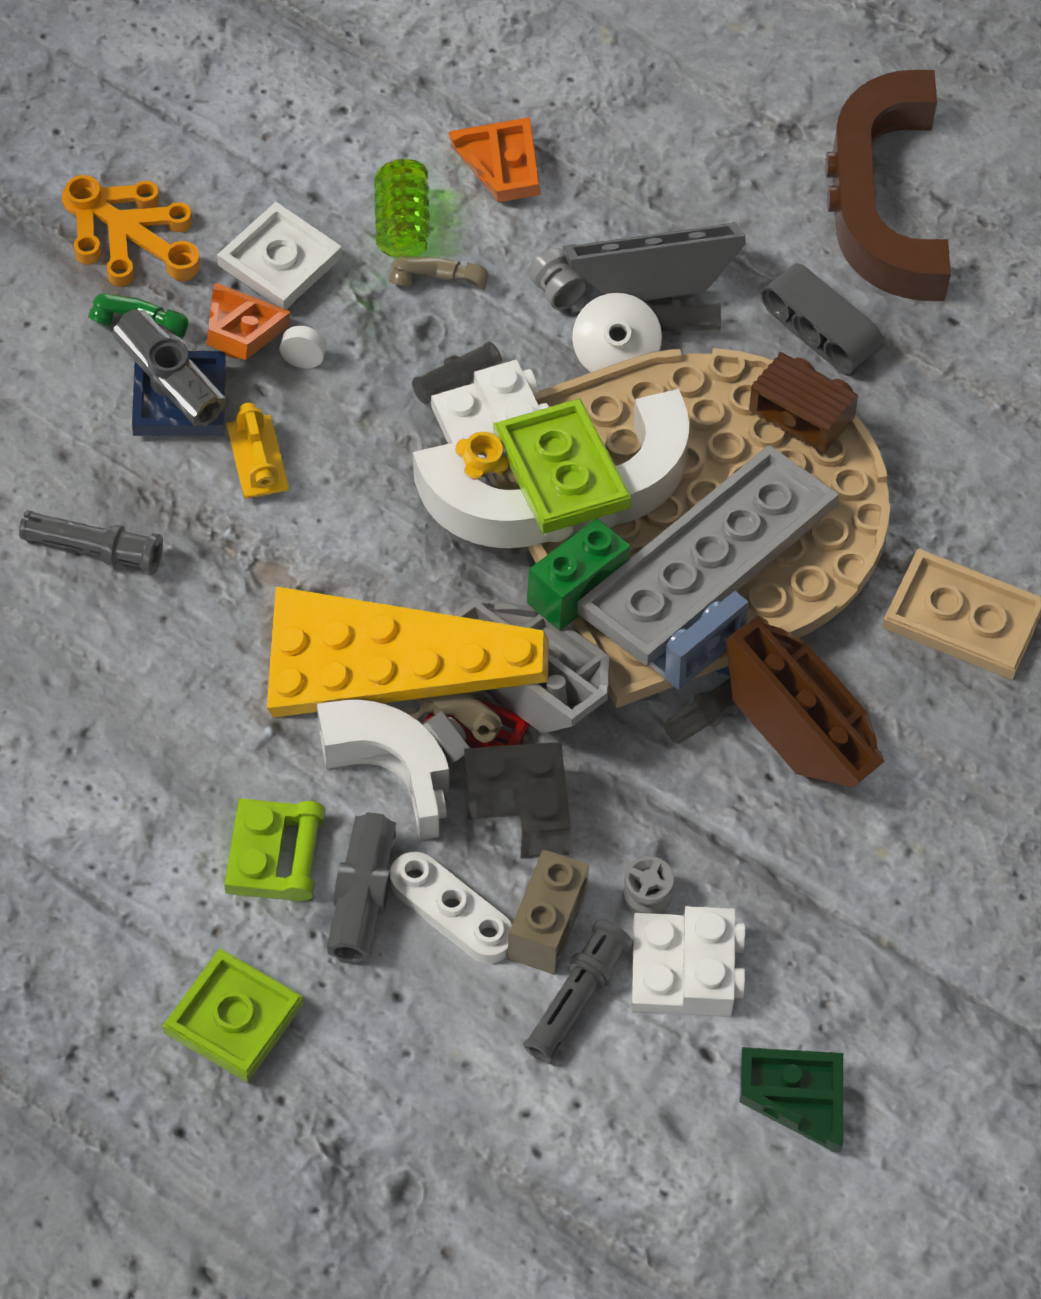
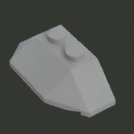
M476 597L452 614L453 616L544 630L549 639L548 682L485 690L542 734L572 727L608 700L609 655L569 626L559 631L531 606L513 603L490 604L489 599Z

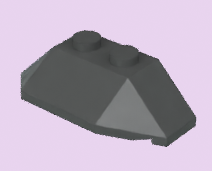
M736 222L716 226L579 245L563 246V255L571 269L604 294H629L639 298L646 304L649 303V300L667 298L671 301H683L690 299L693 296L692 294L707 291L746 245V237Z

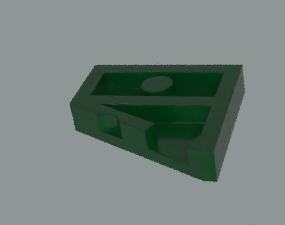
M742 1047L740 1054L739 1102L832 1152H841L843 1147V1053Z

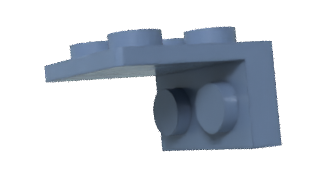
M734 591L721 602L715 601L711 603L697 622L687 630L685 628L678 630L670 638L666 646V652L649 666L680 690L727 651L726 639L747 624L749 602Z

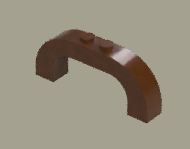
M917 69L895 71L878 76L860 86L846 100L838 117L833 151L826 152L825 176L826 178H833V186H828L827 211L835 212L836 235L839 247L849 265L863 279L887 293L902 298L921 301H945L951 276L948 239H918L901 235L882 221L875 203L872 158L873 142L893 131H932L937 107L935 70Z

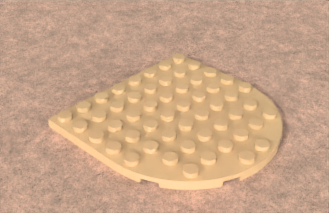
M712 348V354H681L680 349H671L631 358L538 391V395L534 396L538 405L547 403L549 407L581 398L614 465L618 466L630 460L641 449L633 427L635 399L679 389L689 418V438L685 471L678 487L658 508L640 518L614 525L610 528L631 546L629 559L765 447L770 445L839 494L838 506L737 591L738 594L749 602L747 623L756 616H760L768 620L769 625L782 628L800 638L829 622L845 609L860 593L871 577L882 554L890 515L887 471L880 451L870 432L857 415H855V418L825 453H821L818 448L813 449L810 444H805L803 440H798L795 435L790 436L787 431H782L780 427H775L772 422L767 423L765 418H759L757 414H752L749 410L751 386L773 360L746 352ZM509 464L504 473H486L494 488L503 490L520 489ZM572 536L563 541H549L527 546L535 563H537ZM581 616L570 623L574 631L609 655L608 695L616 709L674 687L652 667H646ZM727 651L693 679L729 666Z

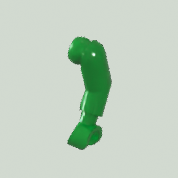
M108 293L99 294L92 301L93 307L88 314L89 319L109 326L112 323L114 312L124 315L132 309L136 311L145 310L158 325L165 326L181 339L184 338L189 325L187 316L177 311L167 309V312H164L162 307L147 301Z

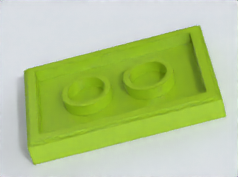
M581 398L493 423L494 435L500 439L503 445V454L509 462L513 475L542 534L631 508V496Z

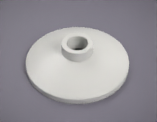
M610 293L595 298L581 310L573 327L572 341L579 362L591 373L631 358L659 352L662 332L657 316L645 302L629 294ZM614 327H621L625 330L626 337L622 341H614L609 336V331Z

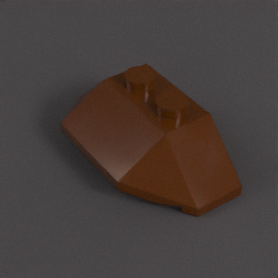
M760 616L753 618L726 639L733 702L796 774L854 788L885 762L882 752L878 750L877 737L868 712L806 641L782 628L769 625L768 620Z

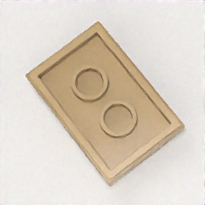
M918 548L884 617L882 628L1013 680L1041 619V597Z

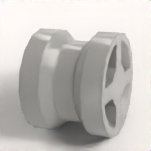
M645 856L634 860L627 868L625 874L624 903L633 913H664L671 903L674 885L673 870L668 863L657 857ZM649 890H655V892L647 894Z

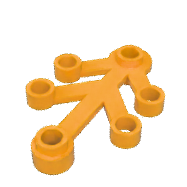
M79 175L67 182L62 192V203L67 212L76 216L78 238L74 241L75 257L82 264H93L100 259V241L94 236V216L108 225L110 260L106 268L108 280L112 285L118 287L127 286L134 279L133 263L128 258L127 238L164 262L166 272L177 281H189L199 272V250L194 244L188 241H178L169 244L144 227L167 225L173 232L188 230L192 225V214L187 204L176 202L168 207H157L159 204V191L157 185L151 181H140L135 185L102 187L95 178L88 175ZM142 194H151L150 197H140ZM134 202L138 209L118 210L111 204ZM177 215L184 216L182 219H174L173 217ZM85 247L94 248L91 251H82ZM118 269L127 270L126 272L121 274L115 273V271Z

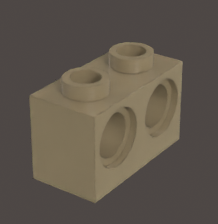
M542 849L509 931V960L553 975L555 974L587 893L590 864Z

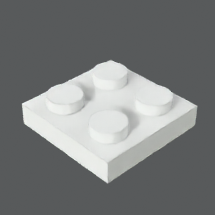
M274 202L219 252L217 259L218 266L274 305L286 310L342 258V246L279 203Z

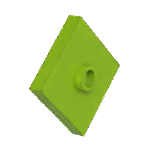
M219 948L162 1025L163 1033L248 1083L304 1005V997Z

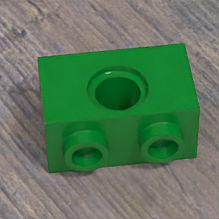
M596 518L529 568L527 604L556 629L561 631L580 616L577 614V602L629 560L631 546L601 520Z

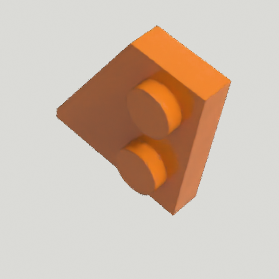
M530 117L449 131L452 148L498 202L541 195Z
M216 283L213 285L206 345L222 351L223 354L230 358L247 360L289 327L291 311Z

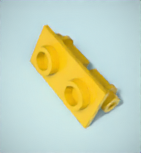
M254 403L242 404L238 409L236 421L227 422L226 427L244 499L289 491L271 414L263 416L262 410L257 408Z

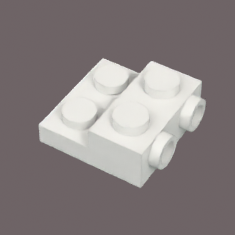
M517 359L475 371L473 384L431 396V407L448 444L458 442L461 439H468L476 432L483 431L494 434L493 423L548 408L549 406L547 403L538 405L534 397L538 395L534 374L530 369L522 371ZM478 455V457L480 458H486L483 455Z
M685 906L684 915L634 913L631 1012L731 1016L734 998L743 999L745 982L744 968H735V953L744 952L745 924L735 923V909Z

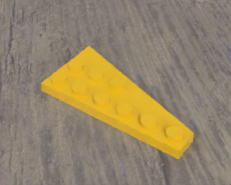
M276 586L267 710L274 718L317 712V704L333 701L366 700L390 703L548 682L549 639L544 630Z

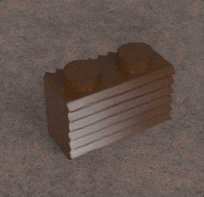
M779 352L777 358H774L767 369H764L762 375H759L757 381L753 382L749 410L752 414H757L759 418H765L767 423L772 422L775 427H780L782 431H787L790 436L795 435L798 440H803L805 444H810L813 449L818 448L821 453H825L855 418L858 394L853 392V389L841 379L831 380L815 371L812 364L807 360L799 357L794 359L783 352Z

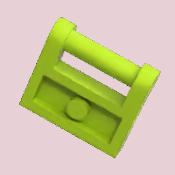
M239 798L224 883L225 894L291 901H308L312 899L315 882L311 879L318 827L324 823L325 806L314 801H302L298 804ZM285 826H299L292 873L286 878L278 877Z

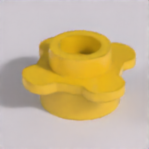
M483 431L476 432L468 439H461L456 444L455 452L463 458L466 465L464 472L468 477L480 479L483 474L490 472L501 474L507 470L509 462L506 457L502 456L503 445L494 434ZM478 455H483L486 458H480L478 457Z

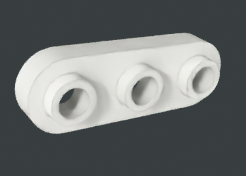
M409 852L401 855L394 861L390 869V886L393 894L401 902L474 960L484 964H494L508 956V939L512 924L505 915L427 854ZM416 869L421 871L423 875L418 878H411L406 873ZM447 899H456L460 904L457 907L450 908L445 906L443 902ZM486 928H491L497 932V935L485 937L480 932Z

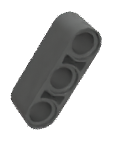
M793 264L764 286L760 292L761 300L767 311L841 373H852L881 350L884 345L881 332L871 320L802 264Z

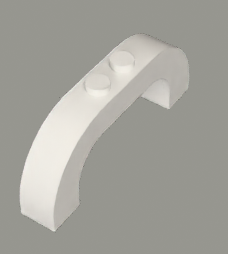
M679 389L635 399L633 427L641 449L627 462L615 466L631 496V508L598 518L609 528L650 513L663 504L678 487L686 467L689 438L688 412ZM457 442L413 452L414 482L424 506L441 526L464 540L496 548L526 547L549 541H563L569 536L575 535L593 521H586L542 534L521 489L503 490L493 488L465 474L464 469L466 465L463 458L455 452Z

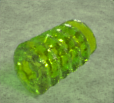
M399 159L388 162L380 167L374 176L376 244L383 253L391 257L417 256L427 250L428 243L426 239L430 235V224L428 223L430 221V211L428 209L429 196L427 195L429 193V183L427 182L428 169L424 164L416 160Z

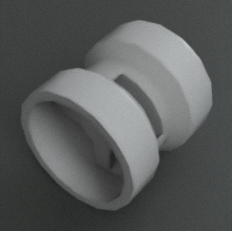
M551 248L536 257L528 269L529 278L537 288L545 290L544 297L555 310H563L574 305L584 296L588 289V281L571 269L561 248Z

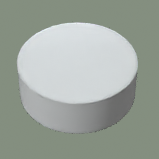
M294 326L284 332L280 345V354L286 362L295 367L314 368L323 361L327 343L323 335L317 330L307 326Z

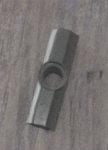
M132 309L121 316L120 321L113 328V337L150 377V384L153 390L161 396L168 397L194 426L203 425L205 427L215 421L220 412L226 407V399L189 359L188 349L185 344L178 339L170 338L145 310L136 311Z
M367 812L365 815L355 816L346 862H341L338 869L334 891V906L336 908L331 922L327 953L336 957L340 962L358 964L359 962L370 960L379 913L383 914L385 911L390 886L391 871L389 864L396 839V822L389 820L383 814Z

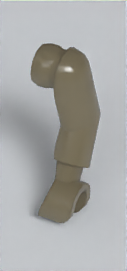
M400 256L390 266L393 268L389 275V283L411 288L413 275L417 273L450 282L466 280L471 285L485 290L489 274L485 267L467 262L466 266H463L460 261L439 257Z
M469 692L414 699L420 704V708H400L401 711L409 714L414 719L419 718L423 713L434 712V715L441 711L445 716H454L471 730L474 737L480 742L494 740L501 730L500 716Z

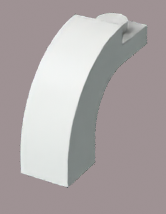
M341 700L317 704L318 728L326 769L354 764H373L390 770L404 782L409 791L419 840L438 838L439 819L447 817L443 793L449 792V767L446 757L434 736L412 716L386 704L366 700Z

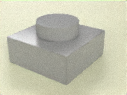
M442 711L422 724L440 745L448 766L471 750L465 742L466 734L463 728L455 719L447 718Z

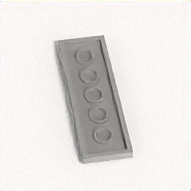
M768 445L577 602V614L648 667L666 652L668 641L678 630L683 628L687 630L701 618L703 612L711 603L715 601L721 602L732 592H737L838 506L839 494L775 448Z

